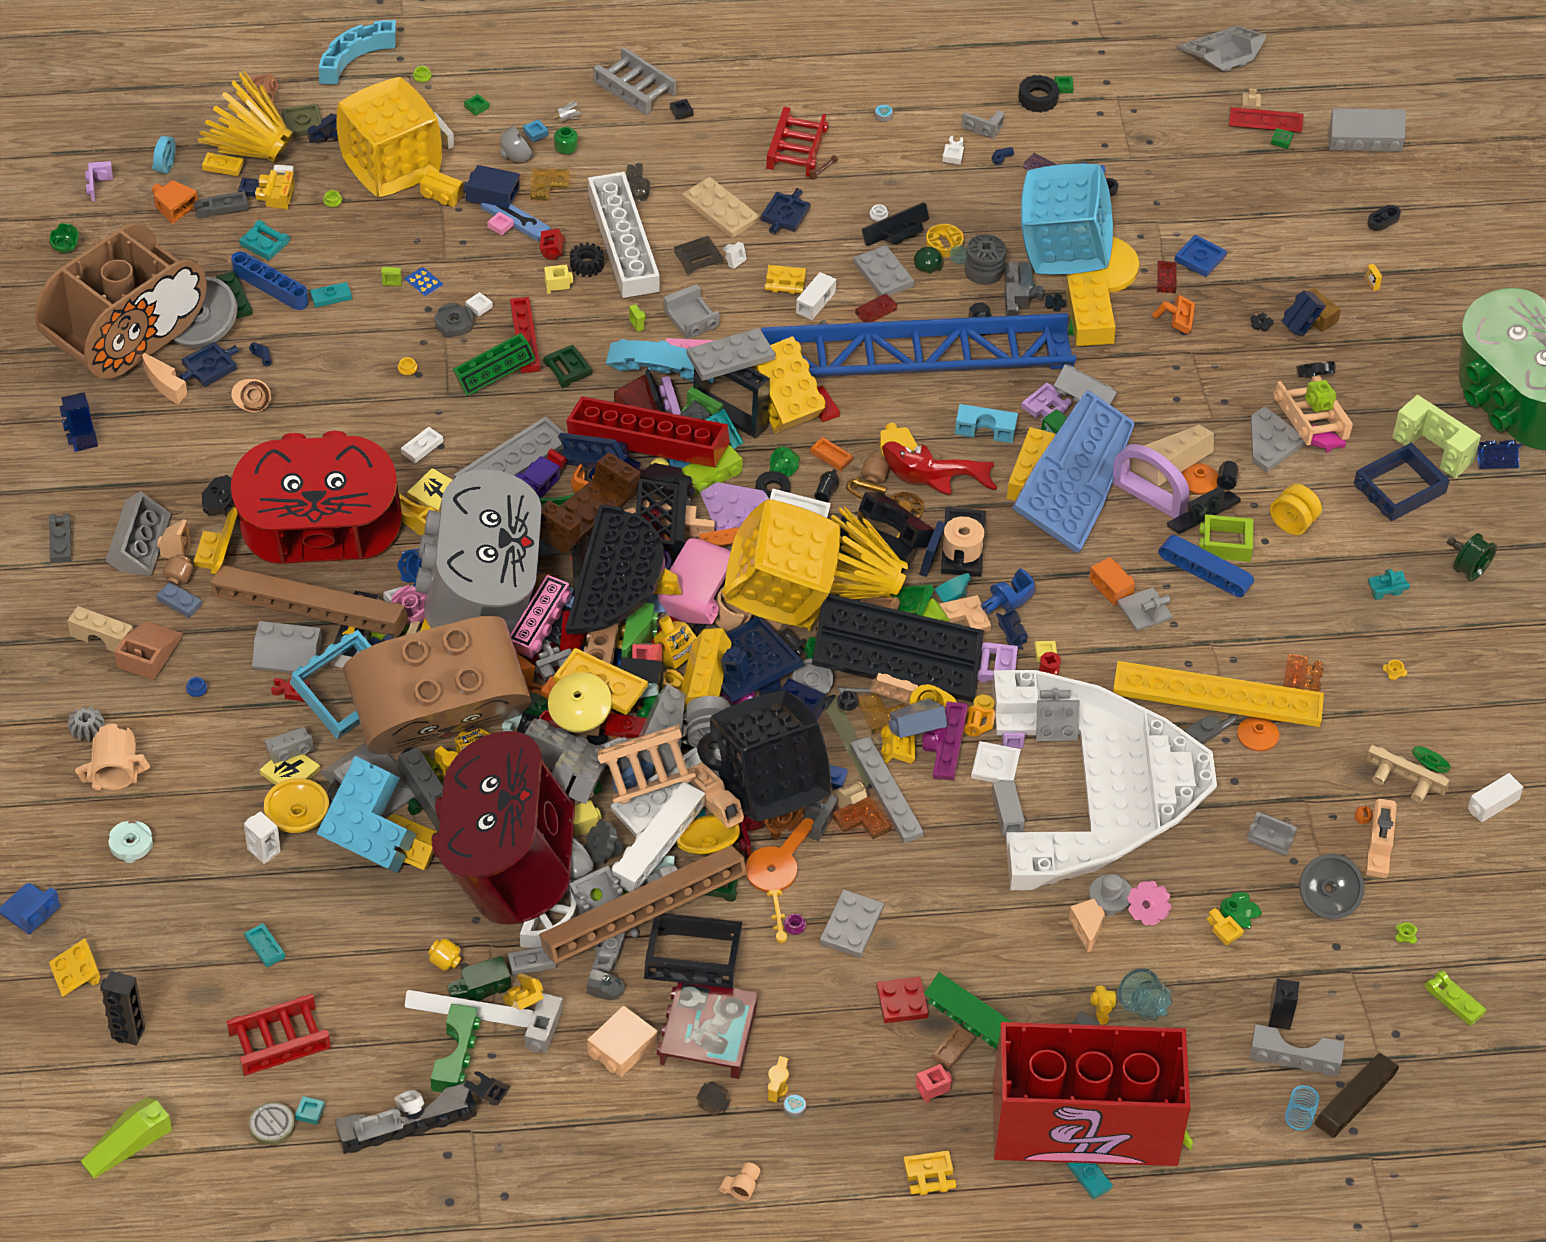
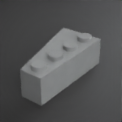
M667 683L655 698L639 737L680 724L682 730L685 694ZM679 738L678 744L681 750V738ZM666 742L660 744L657 749L665 772L668 774L676 765V761L670 744ZM646 749L638 751L637 755L654 765L649 751Z

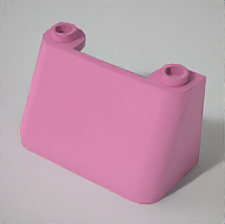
M691 538L686 542L669 570L677 575L679 585L682 588V594H657L659 602L669 616L685 623H713L719 612L714 596L726 578L731 550L697 538Z

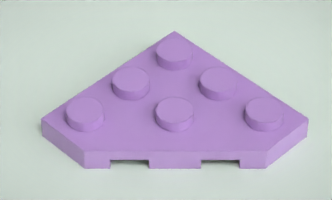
M719 482L701 492L709 515L715 521L716 531L740 528L746 517L759 504L769 499L762 490Z

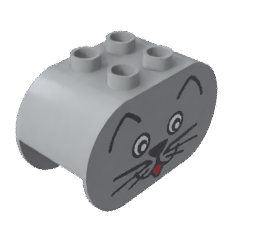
M480 469L463 473L453 479L446 487L439 511L428 510L425 534L421 536L418 558L422 559L421 568H418L415 592L425 593L424 614L431 629L474 617L497 616L506 621L509 633L511 634L528 607L536 582L541 503L536 492L520 478L506 472L491 469Z

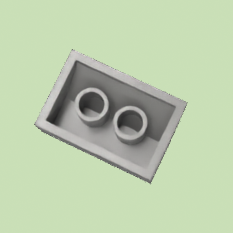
M1065 363L1054 384L1057 387V392L1065 396L1067 393L1074 396L1073 400L1076 402L1079 401L1086 391H1091L1110 405L1117 393L1116 389Z
M259 621L254 640L252 669L293 673L297 670V667L306 666L313 656H319L322 647L321 628Z

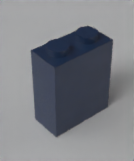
M477 165L474 172L471 171L469 181L464 184L463 192L466 193V201L509 208L520 189V173Z

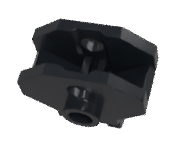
M228 475L214 478L202 492L203 512L208 516L222 513L226 516L234 506L231 493L232 478Z

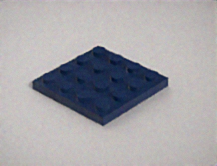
M757 616L726 632L732 642L731 648L737 647L740 651L747 652L748 661L752 665V669L744 682L723 678L721 691L731 702H734L802 667V659L762 617Z

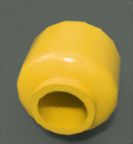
M446 938L437 939L428 951L430 955L429 961L442 971H448L451 967L455 969L462 959L459 956L461 949Z

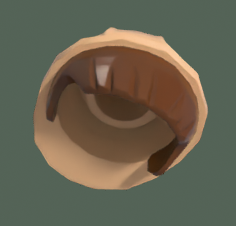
M244 379L234 385L232 399L241 409L255 413L262 411L268 406L271 400V393L263 381Z

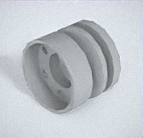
M703 696L690 701L686 708L688 742L691 746L697 748L700 739L710 732L711 716L731 706L727 700L716 696ZM717 743L709 746V750L719 749Z

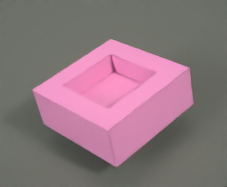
M498 212L487 222V227L500 235H503L514 226V220L501 212Z

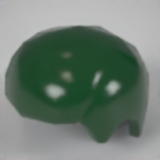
M932 246L919 249L913 259L918 270L926 271L929 274L936 269L942 270L944 265L940 251Z

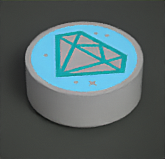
M882 104L875 108V118L877 120L886 122L892 119L893 109L889 105Z
M798 1094L789 1095L784 1100L783 1110L789 1117H801L806 1111V1101Z

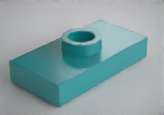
M347 282L310 290V296L315 308L352 300V294Z
M264 923L244 933L245 939L266 968L286 958L284 951Z
M1067 1163V1167L1093 1200L1112 1190L1113 1185L1096 1163Z

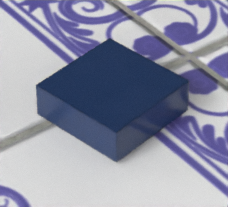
M242 178L238 192L244 191L246 196L256 197V188H260L259 179Z

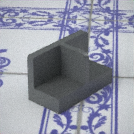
M830 795L826 803L818 801L805 807L803 819L810 818L814 821L812 831L807 837L820 841L838 811L837 797Z

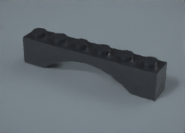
M464 1083L445 1088L441 1095L430 1105L417 1113L400 1117L403 1129L360 1142L352 1122L356 1121L357 1118L362 1119L367 1116L356 1113L335 1119L336 1132L343 1154L356 1153L367 1147L380 1146L388 1141L401 1140L409 1135L422 1134L430 1129L443 1128L451 1123L470 1120L472 1117H476V1104L471 1090L463 1086Z

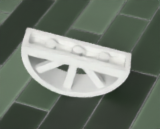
M569 886L565 894L571 906L556 904L550 909L551 911L566 914V916L554 926L545 913L535 919L524 922L520 932V947H542L540 933L577 917V904ZM539 920L546 929L536 931Z

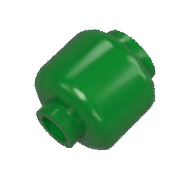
M562 127L555 132L554 147L556 151L561 154H571L578 148V135L574 129Z

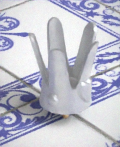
M572 101L563 108L555 109L556 116L553 118L557 117L560 123L569 119H580V117L575 116L581 115V112H576L575 109L570 110L577 105V102Z

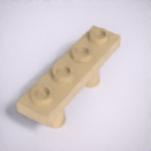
M1374 745L1370 747L1367 762L1378 766L1372 779L1375 784L1382 786L1389 773L1392 772L1417 784L1411 795V799L1417 803L1423 802L1429 790L1445 796L1450 780L1444 775L1429 771L1423 765L1407 761L1403 756H1396L1383 747H1376Z

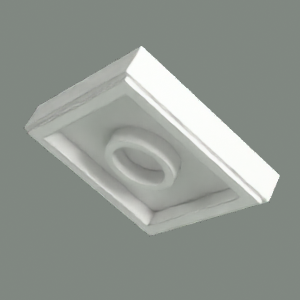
M979 741L971 778L993 783L1014 780L1021 749Z

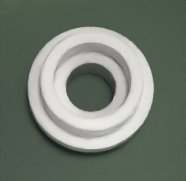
M874 205L870 210V217L875 221H880L888 217V210L884 205Z

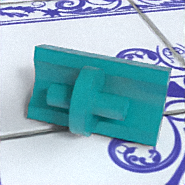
M1387 569L1384 575L1368 578L1371 593L1376 600L1383 599L1384 595L1390 593L1394 596L1401 595L1402 591L1409 590L1410 584L1406 581L1403 571L1394 572L1392 569Z

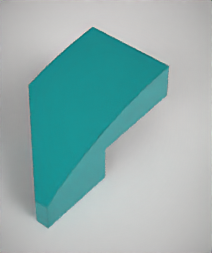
M968 573L957 576L936 587L934 590L943 603L957 600L962 596L966 597V589L971 577Z

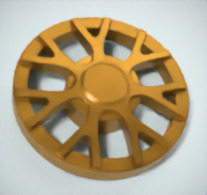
M899 492L890 497L891 500L897 502L910 513L915 511L917 518L920 519L923 515L924 504L917 495L909 492ZM919 504L920 507H914L913 505Z

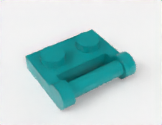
M257 220L254 227L239 239V244L269 261L289 243L290 236L285 233L281 234L265 225V222ZM264 232L278 241L275 242L260 233Z

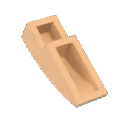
M146 353L142 354L144 370L152 384L169 400L179 404L188 395L186 381L176 377L175 368Z

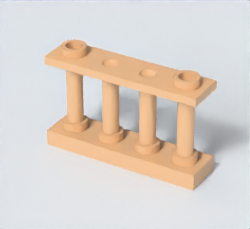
M1319 375L1313 376L1311 382L1321 381L1322 379ZM1281 381L1277 382L1273 394L1274 399L1278 402L1306 445L1311 444L1313 434L1335 431L1342 440L1349 439L1353 423L1337 400L1334 401L1332 410L1303 414L1300 409L1312 407L1308 405L1307 401L1295 402L1292 397L1306 395L1307 387L1287 390ZM1327 419L1331 424L1312 427L1309 421Z
M680 724L598 750L600 764L606 763L609 765L618 793L613 794L614 803L624 804L631 801L633 797L681 782V784L683 782L688 783L696 777L695 768L687 770L678 744L679 738L682 737ZM666 742L670 744L679 773L670 776L666 775L657 749L660 744ZM644 749L650 752L659 778L648 783L645 780L637 757L638 751ZM623 756L629 758L638 786L627 790L616 762L618 758Z

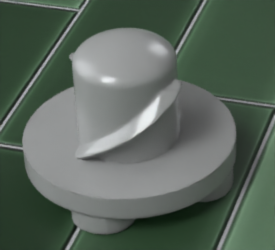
M1116 874L1101 876L1091 884L1089 899H1095L1106 915L1113 916L1130 906L1127 897L1132 888L1126 880Z

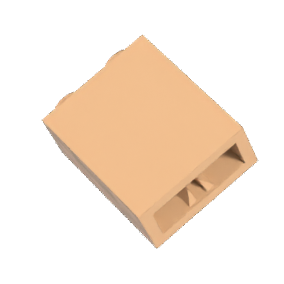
M623 1006L587 1040L588 1054L594 1060H599L603 1063L608 1071L622 1077L657 1044V1030Z

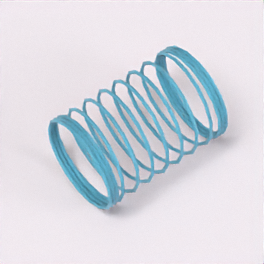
M1301 1085L1293 1089L1285 1113V1120L1291 1128L1306 1130L1312 1125L1319 1103V1095L1314 1088ZM1300 1089L1313 1090L1317 1097V1103L1311 1108L1303 1104H1296L1297 1102L1294 1101L1305 1099L1293 1100V1093ZM1297 1107L1308 1111L1301 1112L1310 1113L1309 1115H1311L1307 1117L1310 1118V1121L1307 1122L1309 1124L1304 1125L1307 1127L1296 1128L1288 1122L1289 1120L1294 1124L1288 1117L1289 1110L1291 1111L1292 1108L1296 1109Z

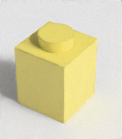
M591 800L587 801L586 804L575 805L573 831L575 837L588 833L601 820L598 807H594Z

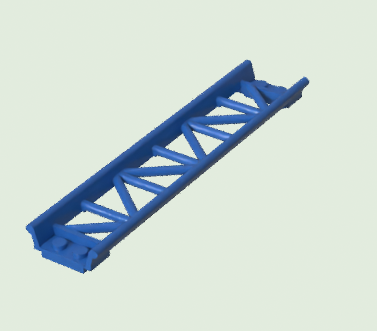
M1067 313L761 327V332L769 345L790 337H794L795 341L799 343L816 342L819 367L802 355L803 359H806L809 364L811 377L1050 366V369H1062L1065 363L1072 367L1076 363V355L1071 354L1067 334ZM1043 331L1030 348L1019 357L1015 332ZM1007 333L1012 358L979 334ZM948 336L930 357L923 362L920 337ZM968 336L998 357V359L971 360ZM911 337L916 362L884 339ZM960 337L964 360L936 361ZM853 340L827 367L824 341ZM864 341L868 365L840 366ZM872 341L902 363L875 364ZM1045 343L1048 356L1032 357Z

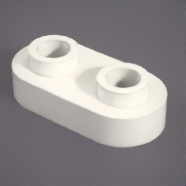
M416 1090L403 1092L394 1098L397 1108L409 1114L419 1112L422 1109L421 1106L424 1105L422 1095Z

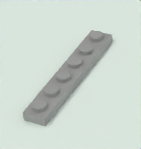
M870 736L852 742L850 748L903 843L923 837L924 832Z

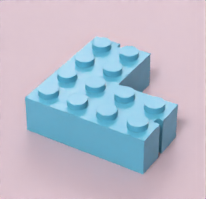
M355 756L317 834L398 873L406 855L396 851L395 848L397 846L409 851L417 835L381 817L400 777Z

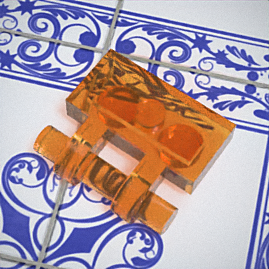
M1288 654L1283 687L1303 690L1307 688L1309 691L1319 692L1321 690L1320 678L1323 676L1322 662L1315 661L1314 665L1308 664L1309 657ZM1306 674H1310L1312 679L1306 678Z

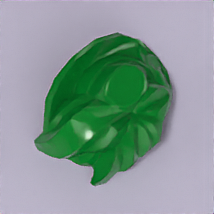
M785 446L778 447L770 457L769 471H778L789 478L799 468L800 457L790 448Z

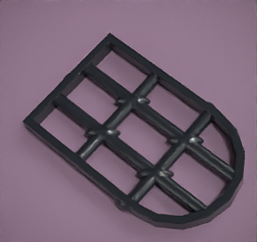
M647 369L645 373L654 402L659 411L665 412L655 380L650 370Z

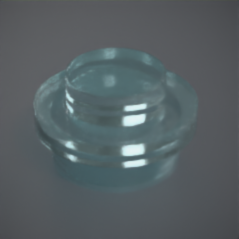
M962 245L954 246L950 251V259L956 264H963L966 261L967 248Z

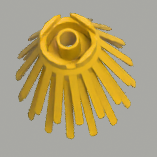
M244 70L245 77L242 73H239V77L242 80V84L259 106L236 81H232L233 87L237 90L236 95L251 109L250 112L228 93L224 92L223 97L230 102L228 108L236 113L237 117L241 120L214 106L213 110L223 116L218 120L229 127L227 128L213 121L206 120L205 124L216 129H210L211 133L199 132L200 135L206 137L199 138L197 141L218 146V149H220L218 153L268 159L274 163L279 158L277 154L284 151L294 132L285 125L264 86L260 85L259 91Z
M845 506L844 510L839 508V512L848 520L846 524L835 515H831V519L847 531L849 536L857 543L846 536H840V543L843 544L841 550L855 558L839 552L838 559L841 561L837 562L829 594H840L838 596L849 599L892 597L891 594L897 595L906 578V575L902 574L901 570L902 568L908 570V563L898 558L868 520L862 519L868 527L867 529Z

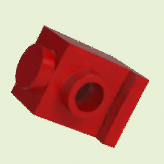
M559 228L541 231L539 250L544 258L555 260L557 256L563 255V242H565V238Z

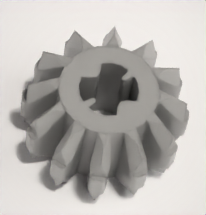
M83 706L80 711L75 709L74 714L69 715L68 730H70L73 738L78 737L80 742L83 739L90 741L97 734L99 728L104 726V718H102L99 710H94L92 706L85 709Z

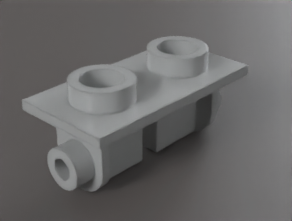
M394 1108L366 1118H357L356 1121L352 1122L359 1142L403 1129L399 1109Z

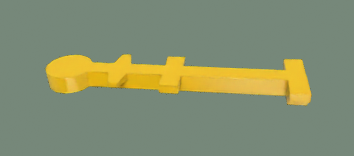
M769 890L767 897L773 896L775 915H771L772 920L776 919L777 925L773 927V929L778 930L776 941L784 943L787 941V934L783 932L785 928L782 925L781 919H785V914H780L778 896L782 895V890Z

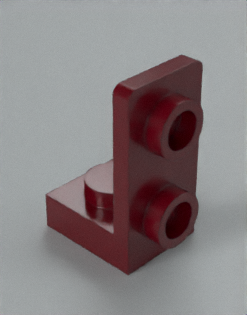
M744 814L743 821L738 823L741 837L739 839V846L741 852L744 851L746 859H748L751 855V844L747 831L764 828L763 821L756 822Z

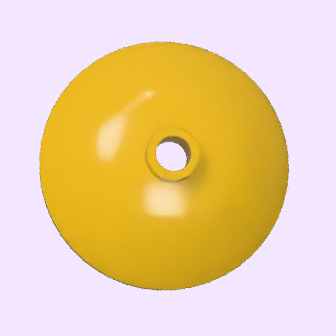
M293 778L278 783L268 792L264 800L265 816L279 830L289 833H300L315 828L324 820L329 809V799L326 791L318 783L303 778Z
M714 815L699 817L691 822L676 843L680 849L687 853L711 855L732 845L740 835L739 824L727 828Z

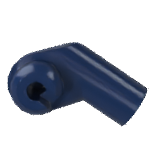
M1013 147L995 150L991 158L992 162L999 165L1005 157L1014 156Z
M256 342L250 344L249 350L251 353L261 358L264 366H270L272 360L268 347Z

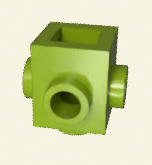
M1326 380L1308 382L1305 399L1314 412L1332 410L1336 400V392Z

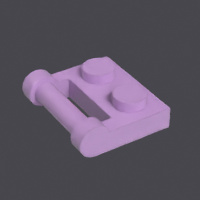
M982 643L981 663L977 680L980 682L993 681L994 671L988 670L991 653L996 654L994 670H1015L1018 646Z

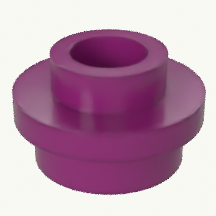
M794 913L785 919L784 928L788 933L798 935L805 930L806 921L800 914Z

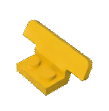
M236 507L229 511L221 533L203 531L194 558V567L209 568L212 574H216L220 569L238 514Z
M393 814L387 817V820L417 834L409 851L396 846V851L406 855L403 862L422 870H427L434 853L432 835L437 831L399 815Z

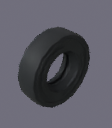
M778 471L765 472L756 480L755 489L762 490L769 496H771L772 491L767 490L766 485L770 483H776L780 485V491L790 493L791 483L789 478Z

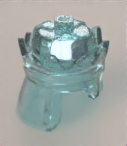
M1139 968L1129 972L1122 979L1118 989V999L1123 1008L1138 1013L1144 1021L1147 1019L1156 1021L1158 1016L1168 1015L1167 1007L1172 1004L1170 994L1173 992L1165 984L1160 983L1153 971Z

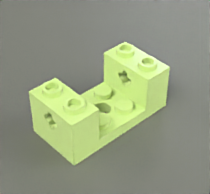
M1416 395L1398 411L1392 438L1403 445L1411 442L1414 443L1421 436L1432 441L1444 450L1440 469L1456 479L1474 462L1481 435L1424 398Z

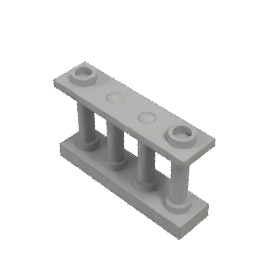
M625 47L621 48V60L610 68L605 69L599 64L593 68L595 83L646 116L651 113V101L661 93L667 91L673 96L676 95V80ZM625 65L632 69L621 78L614 75L615 72ZM638 74L645 77L635 86L626 83ZM652 82L659 86L647 95L640 92V90Z

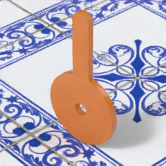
M803 819L781 847H763L754 851L749 856L745 867L747 871L746 877L752 886L764 892L779 889L781 891L788 888L795 881L797 863L792 854L812 831L814 823L812 819ZM769 867H774L775 871L770 872L767 869Z

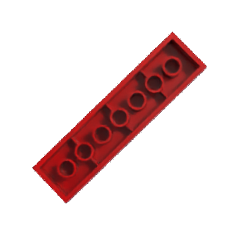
M581 396L566 420L568 434L613 439L617 441L623 450L714 468L730 443L728 424Z

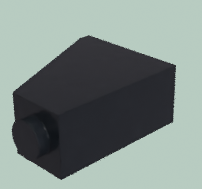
M1283 979L1276 980L1272 987L1268 1027L1291 1029L1298 1001L1299 982Z

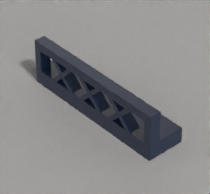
M560 433L558 435L564 447L560 454L567 458L565 463L567 465L579 466L582 464L583 467L596 468L597 461L608 452L622 461L626 459L616 440Z

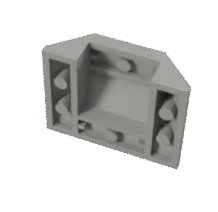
M1237 25L1177 45V49L1221 71H1229L1231 67L1244 66L1247 62L1254 60L1266 39V34Z
M366 742L321 771V774L335 787L342 783L354 757L357 756L400 777L381 816L383 818H387L408 804L411 798H416L397 769L398 763L388 754H374L370 752Z

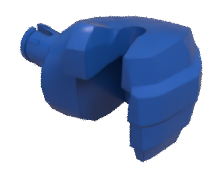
M1020 568L1014 574V578L1011 581L1013 589L1005 582L990 586L993 596L984 603H981L982 610L987 609L985 613L989 615L999 606L1005 610L1008 608L1016 609L1022 606L1035 593V583L1032 577Z

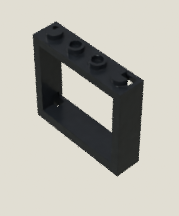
M751 367L723 375L753 392L751 416L708 392V379L702 381L694 368L693 388L722 403L723 409H725L734 427L755 439L767 428L769 377Z
M665 913L654 917L645 958L644 979L733 988L741 942L742 922ZM664 933L732 941L729 963L726 965L654 957L658 934ZM656 968V972L650 971V969ZM723 976H729V980L723 979Z

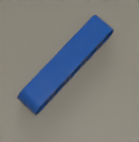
M235 252L231 256L232 270L237 277L293 309L303 310L307 308L308 295L307 288L304 285L245 252Z
M1170 535L1158 550L1159 555L1164 560L1236 597H1243L1254 583L1253 576L1247 571L1176 535Z

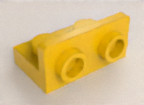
M889 723L885 725L881 731V754H883L884 763L887 764L892 758L911 764L915 760V734L900 738L890 731Z
M522 973L517 975L521 987H513L508 990V994L502 996L505 1005L519 1010L544 999L541 993L543 987L540 981Z

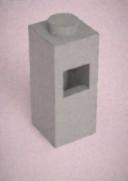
M1014 780L994 782L991 796L1002 836H1006V832H1023L1025 820Z
M542 993L544 999L537 1002L524 1037L525 1049L535 1053L547 1054L563 1012V998Z

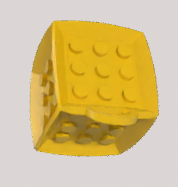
M397 77L374 84L348 96L338 103L337 135L341 154L354 175L375 196L382 197L420 183L430 169L437 172L440 171L442 141L438 119L425 99L406 80Z
M765 500L746 517L735 535L727 565L725 588L721 591L725 601L741 610L775 622L794 626L803 623L818 610L830 592L839 556L840 525L805 508L781 501Z

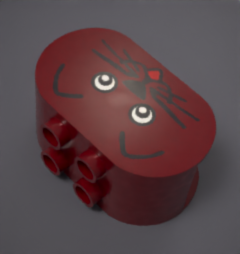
M502 731L483 736L466 746L454 758L444 777L443 795L435 801L436 814L440 820L439 832L432 835V848L435 856L440 859L441 863L479 912L488 920L504 925L520 924L541 916L555 906L565 894L570 882L575 817V799L568 797L570 789L567 787L566 791H564L543 762L540 747L535 740L524 733L515 731Z

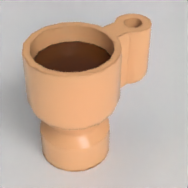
M745 1163L741 1169V1174L736 1177L726 1176L719 1188L720 1192L725 1194L731 1193L738 1200H749L756 1187L755 1180H757L761 1173L760 1168L753 1163Z

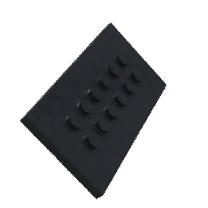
M828 594L820 607L811 665L870 679H875L878 673L888 674L899 680L910 681L912 684L918 685V687L926 684L933 685L956 699L973 702L984 630Z

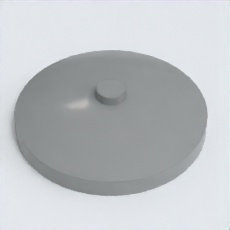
M206 277V295L201 309L187 329L172 339L175 343L187 348H201L217 342L231 329L237 316V301L231 289L221 280Z

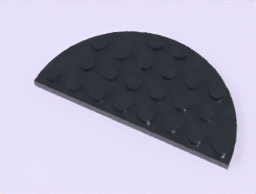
M599 505L565 628L567 634L589 633L612 626L628 618L641 608L657 589L664 573L665 553L659 534L644 517L635 512L632 514L623 511L621 507Z

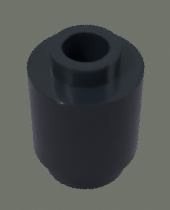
M1225 461L1220 465L1217 476V485L1224 490L1235 488L1239 472L1236 463Z

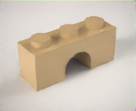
M77 606L67 620L71 637L89 643L95 635L105 642L107 650L112 652L116 650L123 637L133 631L132 625Z

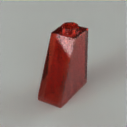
M646 374L614 391L615 403L658 411Z

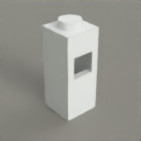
M819 272L797 298L796 313L813 320L835 294L836 279Z
M1508 773L1473 794L1467 809L1482 823L1520 800L1523 786Z

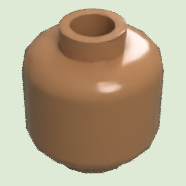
M872 455L866 458L861 471L862 478L875 484L883 483L889 470L886 459L880 455Z
M179 554L170 557L163 570L167 583L170 582L176 586L186 584L193 571L191 560Z

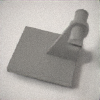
M1153 587L1117 600L1118 605L1136 631L1170 620L1173 617L1165 605L1170 603V597L1168 595L1159 597Z
M1057 688L1040 690V699L1053 700H1037L1036 741H1078L1080 701L1059 700L1061 698L1070 699V690H1057Z

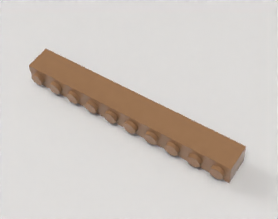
M221 565L210 582L216 597L385 635L390 634L394 637H399L409 620L405 605L399 603H391L381 599L350 594L344 591L332 590L326 587L314 586L308 583L296 582L235 567Z
M730 845L542 932L539 936L543 952L556 964L747 874L744 857Z

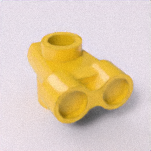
M1096 986L1095 992L1091 993L1090 1002L1092 1006L1096 1007L1097 1020L1100 1021V1024H1106L1109 1022L1108 1014L1115 1007L1116 994L1115 991L1106 990L1105 986Z

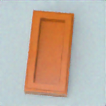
M824 437L810 448V453L840 472L853 461V455Z

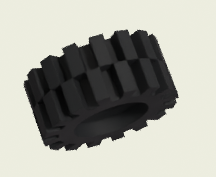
M586 242V245L580 243L579 247L577 245L574 246L570 253V268H572V272H576L578 276L581 273L582 277H585V275L591 277V274L596 276L597 272L601 273L604 268L603 250H600V246L595 247L594 243L589 245V242ZM588 258V259H592V260H591V261H583L582 259Z

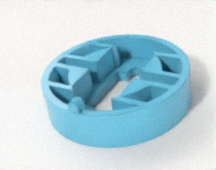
M163 135L159 138L153 157L152 169L155 172L167 174L170 171L176 152V143L173 137Z

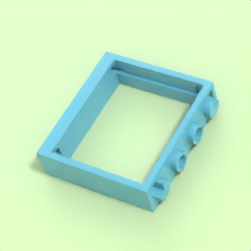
M358 630L352 634L344 635L338 644L335 645L333 643L328 646L322 655L313 656L306 666L297 667V670L292 673L290 680L293 688L337 740L360 724L357 711L338 723L303 681L353 646L358 652L371 647Z

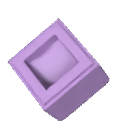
M1003 733L1001 737L1002 746L1023 748L1025 733Z

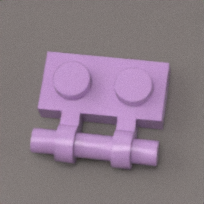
M1045 383L1022 402L1021 408L1037 418L1040 414L1045 417L1056 409L1064 413L1072 402L1069 398L1065 400L1060 399L1062 394L1057 392L1056 388L1049 383ZM1054 405L1055 408L1051 410L1049 407Z

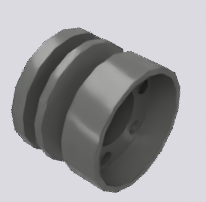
M981 234L971 238L967 243L964 270L966 277L972 282L981 285L998 282L1004 273L1005 243L1000 238L989 234Z

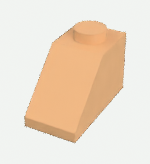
M183 519L166 528L163 536L159 537L157 546L160 548L161 557L170 558L178 554L187 556L191 548L187 520Z
M1095 899L1071 906L1069 921L1087 953L1092 951L1102 928L1103 918L1105 917L1103 908L1098 906Z

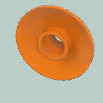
M1195 463L1181 472L1188 484L1189 492L1206 494L1218 486V473L1209 465Z
M1249 717L1239 724L1237 736L1246 748L1254 751H1266L1277 744L1279 731L1276 725L1268 719Z

